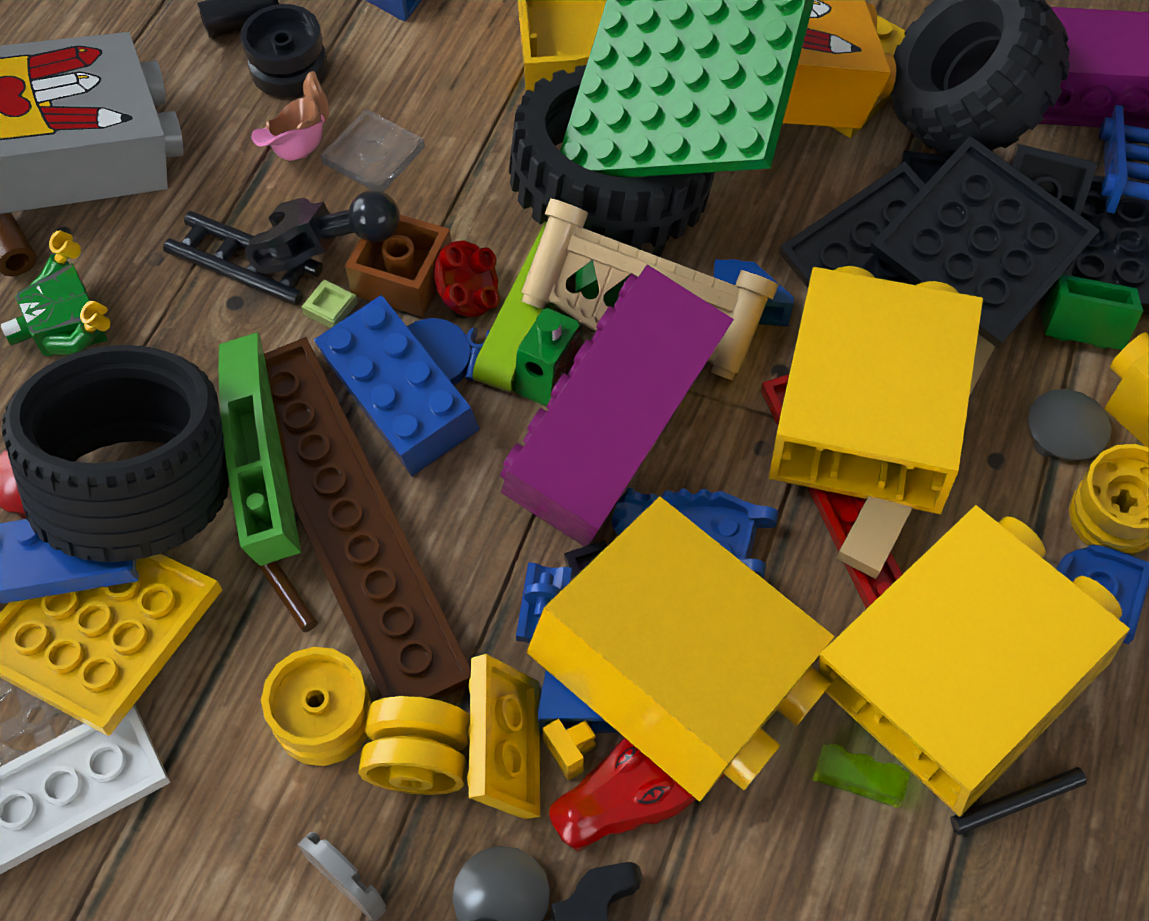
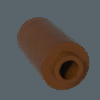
M11 212L0 214V273L5 276H18L29 271L34 266L36 254Z

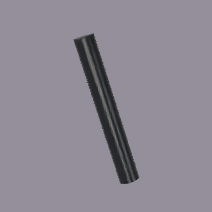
M1075 767L971 808L961 817L957 814L951 816L952 827L958 835L1084 786L1087 784L1086 776L1081 768Z

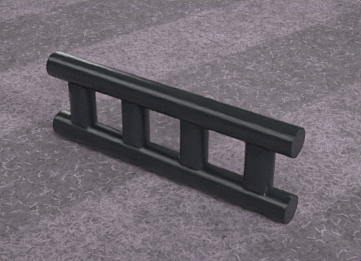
M189 211L185 215L184 223L192 227V229L183 241L179 242L168 238L163 246L164 252L294 305H299L303 299V291L296 289L295 286L305 272L318 277L323 269L322 262L309 258L302 264L287 270L279 282L261 275L262 273L258 272L251 264L244 268L231 263L229 260L239 247L246 248L254 236L193 211ZM207 234L225 240L214 255L196 249ZM275 248L259 250L265 257L275 258L277 256Z

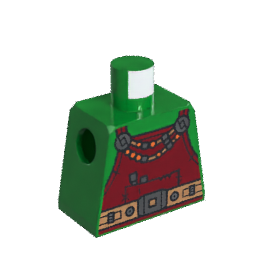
M549 308L542 310L517 350L515 393L545 407L547 406L552 397L550 394L564 373L569 374L575 363L573 360L585 342L581 323ZM540 367L543 370V375H541Z

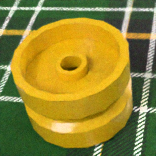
M310 647L295 651L277 663L265 680L261 697L264 718L286 753L301 763L327 766L344 761L358 751L368 737L365 727L368 708L372 703L370 693L362 672L351 658L333 648Z
M398 696L382 698L372 702L368 708L365 732L372 742L365 744L362 749L358 774L366 782L391 791L423 795L448 794L459 791L464 786L467 766L465 756L459 751L465 749L470 741L468 737L469 713L458 706L423 697Z

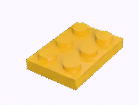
M488 654L471 658V678L469 680L470 723L468 726L470 749L469 771L467 773L469 798L524 820L540 817L539 681Z

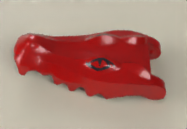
M624 737L578 786L560 796L550 806L549 817L551 825L555 828L561 840L575 849L576 852H580L608 834L616 836L627 831H634L643 824L655 825L665 819L673 818L691 805L696 798Z

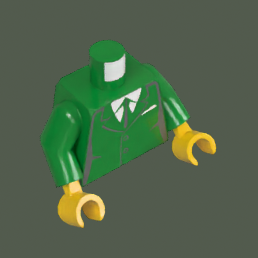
M60 230L56 231L49 241L51 251L56 254L50 255L42 272L28 287L17 292L15 296L22 316L1 324L3 333L11 346L33 338L44 356L71 355L84 351L90 345L107 341L108 339L104 331L110 328V319L103 316L107 313L108 308L96 301L90 300L73 263L69 264L67 261L68 258L76 259L80 256V245L73 242L71 234Z

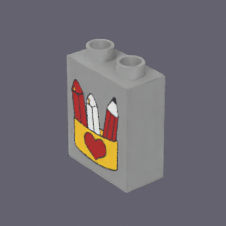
M130 32L0 46V214L168 189L166 158L183 156L181 129L175 111L157 113L155 106L165 105L166 103L160 66L157 60L139 61Z

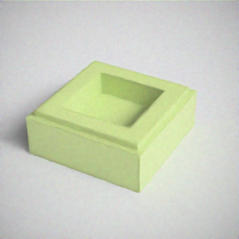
M323 280L301 308L305 316L332 328L350 314L358 301L355 294L327 280Z

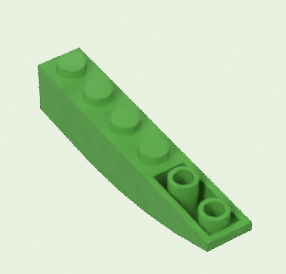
M256 332L219 344L218 374L224 449L240 547L261 566L300 554L301 547L261 336Z

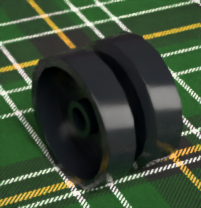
M276 4L258 10L247 19L241 30V42L248 59L249 71L256 87L266 94L280 98L297 97L304 94L303 83L307 74L311 71L316 73L319 83H322L327 74L328 61L322 44L323 38L320 24L314 14L304 7L292 4Z

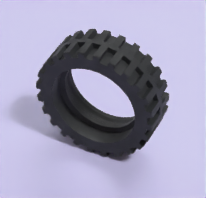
M586 65L576 66L575 72L567 73L564 69L554 72L551 81L542 78L535 83L534 92L531 90L525 92L522 96L521 105L517 106L515 112L509 174H511L510 185L512 191L519 192V204L523 209L530 207L533 209L532 218L541 225L548 221L549 216L545 215V211L550 198L556 199L588 212L583 226L584 229L640 250L643 243L650 242L653 247L664 245L666 237L669 235L674 239H678L685 234L687 225L692 228L697 224L701 213L705 211L715 172L636 178L615 177L586 169L568 159L555 147L564 140Z

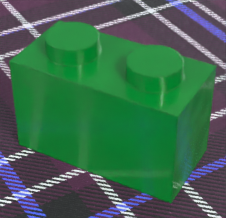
M1062 274L1051 287L1041 311L1044 333L1047 336H1052L1061 341L1073 340L1089 343L1102 349L1114 348L1122 350L1128 344L1143 313V308L1136 288Z

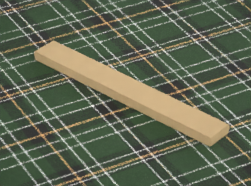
M979 334L977 337L969 397L995 348L994 345ZM869 496L836 559L876 579L913 507Z

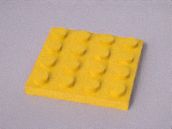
M157 554L137 559L136 570L139 573L137 582L9 602L0 612V678L99 732L110 736L222 592V588L217 580L165 555Z

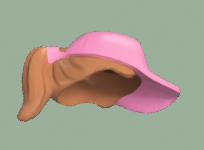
M314 71L309 72L304 80L303 92L305 97L287 104L275 119L266 122V128L256 129L252 132L251 138L257 146H270L280 158L288 161L306 158L318 147L322 137L323 124L329 116V104Z

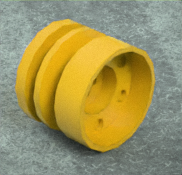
M1138 444L1116 445L1102 451L1091 463L1083 480L1074 491L1069 506L1071 526L1082 542L1088 546H1106L1131 556L1149 548L1148 447Z

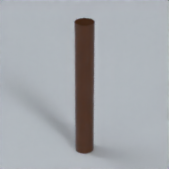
M274 561L261 566L257 564L301 630L308 632L315 628L318 621L278 563Z

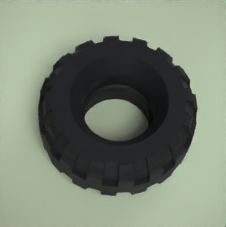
M934 0L924 9L925 12L916 21L913 20L904 33L905 37L902 43L897 45L894 52L896 79L890 93V97L895 104L893 110L899 120L922 143L930 149L934 148L942 155L952 156L969 136L976 139L992 152L999 147L1005 149L1019 141L1018 137L1027 130H1033L1044 119L1043 114L1050 106H1054L1062 92L1060 88L1061 82L1067 79L1070 67L1068 60L1069 47L1067 44L1069 38L1066 28L1045 0Z

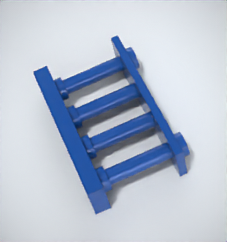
M1115 105L1111 118H1104L1099 132V139L1104 140L1105 177L1101 187V195L1106 196V212L1115 213L1121 195L1149 200V184L1131 181L1127 178L1149 181V165L1126 161V159L1149 163V147L1125 142L1131 141L1149 145V129L1124 125L1123 106Z

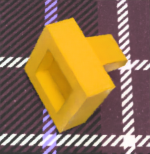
M558 718L543 727L544 744L567 781L584 772L583 755L596 746L594 741L596 735L587 721H583L566 730Z

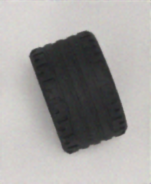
M136 345L104 346L76 352L45 366L31 376L13 394V398L6 406V412L2 418V434L27 521L30 523L34 533H38L39 538L43 542L49 543L50 547L55 550H60L64 554L80 559L101 562L131 561L151 557L171 550L192 539L215 519L216 513L224 505V500L228 495L229 478L217 392L206 373L199 370V367L181 356L157 348ZM151 441L166 443L162 447L144 455L118 462H74L81 456L99 448L122 442Z

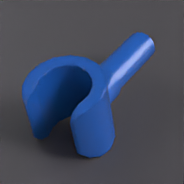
M475 327L471 328L467 333V341L472 346L471 357L465 379L468 381H474L473 369L475 361L484 342L476 344L478 329ZM489 329L487 330L486 338H487V336H488V334H489V332H490Z

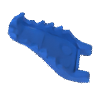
M627 488L626 492L616 502L612 517V526L615 532L621 534L659 496L652 493L641 494L636 492L634 488ZM681 489L679 492L664 491L660 497L761 578H764L766 563L758 559H750L757 528L776 527L779 510L768 506L754 505L723 491L712 493L707 489H701L696 494H691L687 489Z

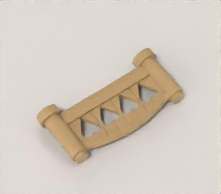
M550 198L545 211V215L549 216L521 292L524 293L522 302L541 309L545 308L547 302L553 303L569 316L596 332V326L608 308L603 300L605 293L631 273L639 277L648 264L734 319L707 361L713 364L711 373L732 381L734 380L736 373H740L767 300L774 299L779 286L778 283L741 270L736 284H730L584 229L583 226L588 212ZM593 260L599 286L598 296L594 299H586L581 292L570 293L566 288L567 279Z

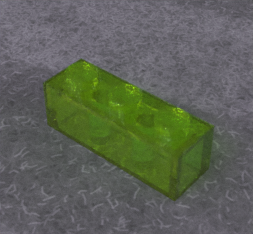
M823 744L812 780L899 808L904 800L910 772L904 771L901 766L894 763L883 764L874 761V758L867 754L859 753L855 755L846 752L845 748L836 744Z

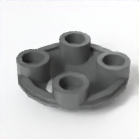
M1069 389L1051 390L1035 400L1029 408L1027 419L1031 436L1035 440L1034 448L1044 457L1055 456L1070 461H1091L1098 457L1110 441L1112 427L1107 413L1097 401L1081 392Z
M496 846L480 851L464 864L455 879L452 899L458 921H470L480 917H488L498 921H543L548 912L550 888L545 871L534 857L518 848Z

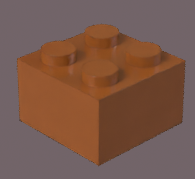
M400 214L399 225L394 234L388 239L380 242H369L360 239L345 266L351 293L355 294L356 297L373 301L382 295L392 308L424 317L437 291L434 280L435 260L440 250L451 242L450 229Z

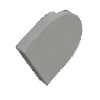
M310 831L298 843V847L307 860L370 920L378 921L387 911L385 908L386 904L378 891L372 885L367 888L360 881L361 877L357 873L358 870L327 840H320L315 831Z

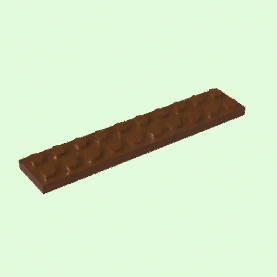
M307 337L264 353L292 504L381 698L408 696L438 700L468 686L471 678V668Z

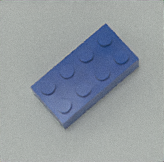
M382 295L314 339L326 363L411 476L480 430L470 405Z

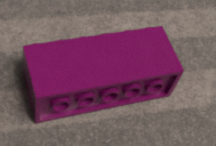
M1051 7L1066 28L1069 38L1067 44L1069 47L1068 60L1070 67L1067 79L1061 82L1060 88L1062 92L1055 105L1050 106L1043 114L1044 119L1039 124L1101 128L1104 118H1111L1115 105L1123 106L1124 125L1149 129V12Z
M648 264L639 277L633 273L628 277L618 294L620 297L614 307L609 306L596 326L597 331L591 341L587 339L573 360L575 363L569 374L564 373L550 394L552 397L546 406L548 411L543 408L537 411L527 427L528 433L523 440L526 444L524 447L519 443L514 445L503 463L505 467L500 473V477L504 479L501 489L502 494L582 546L590 544L734 320Z

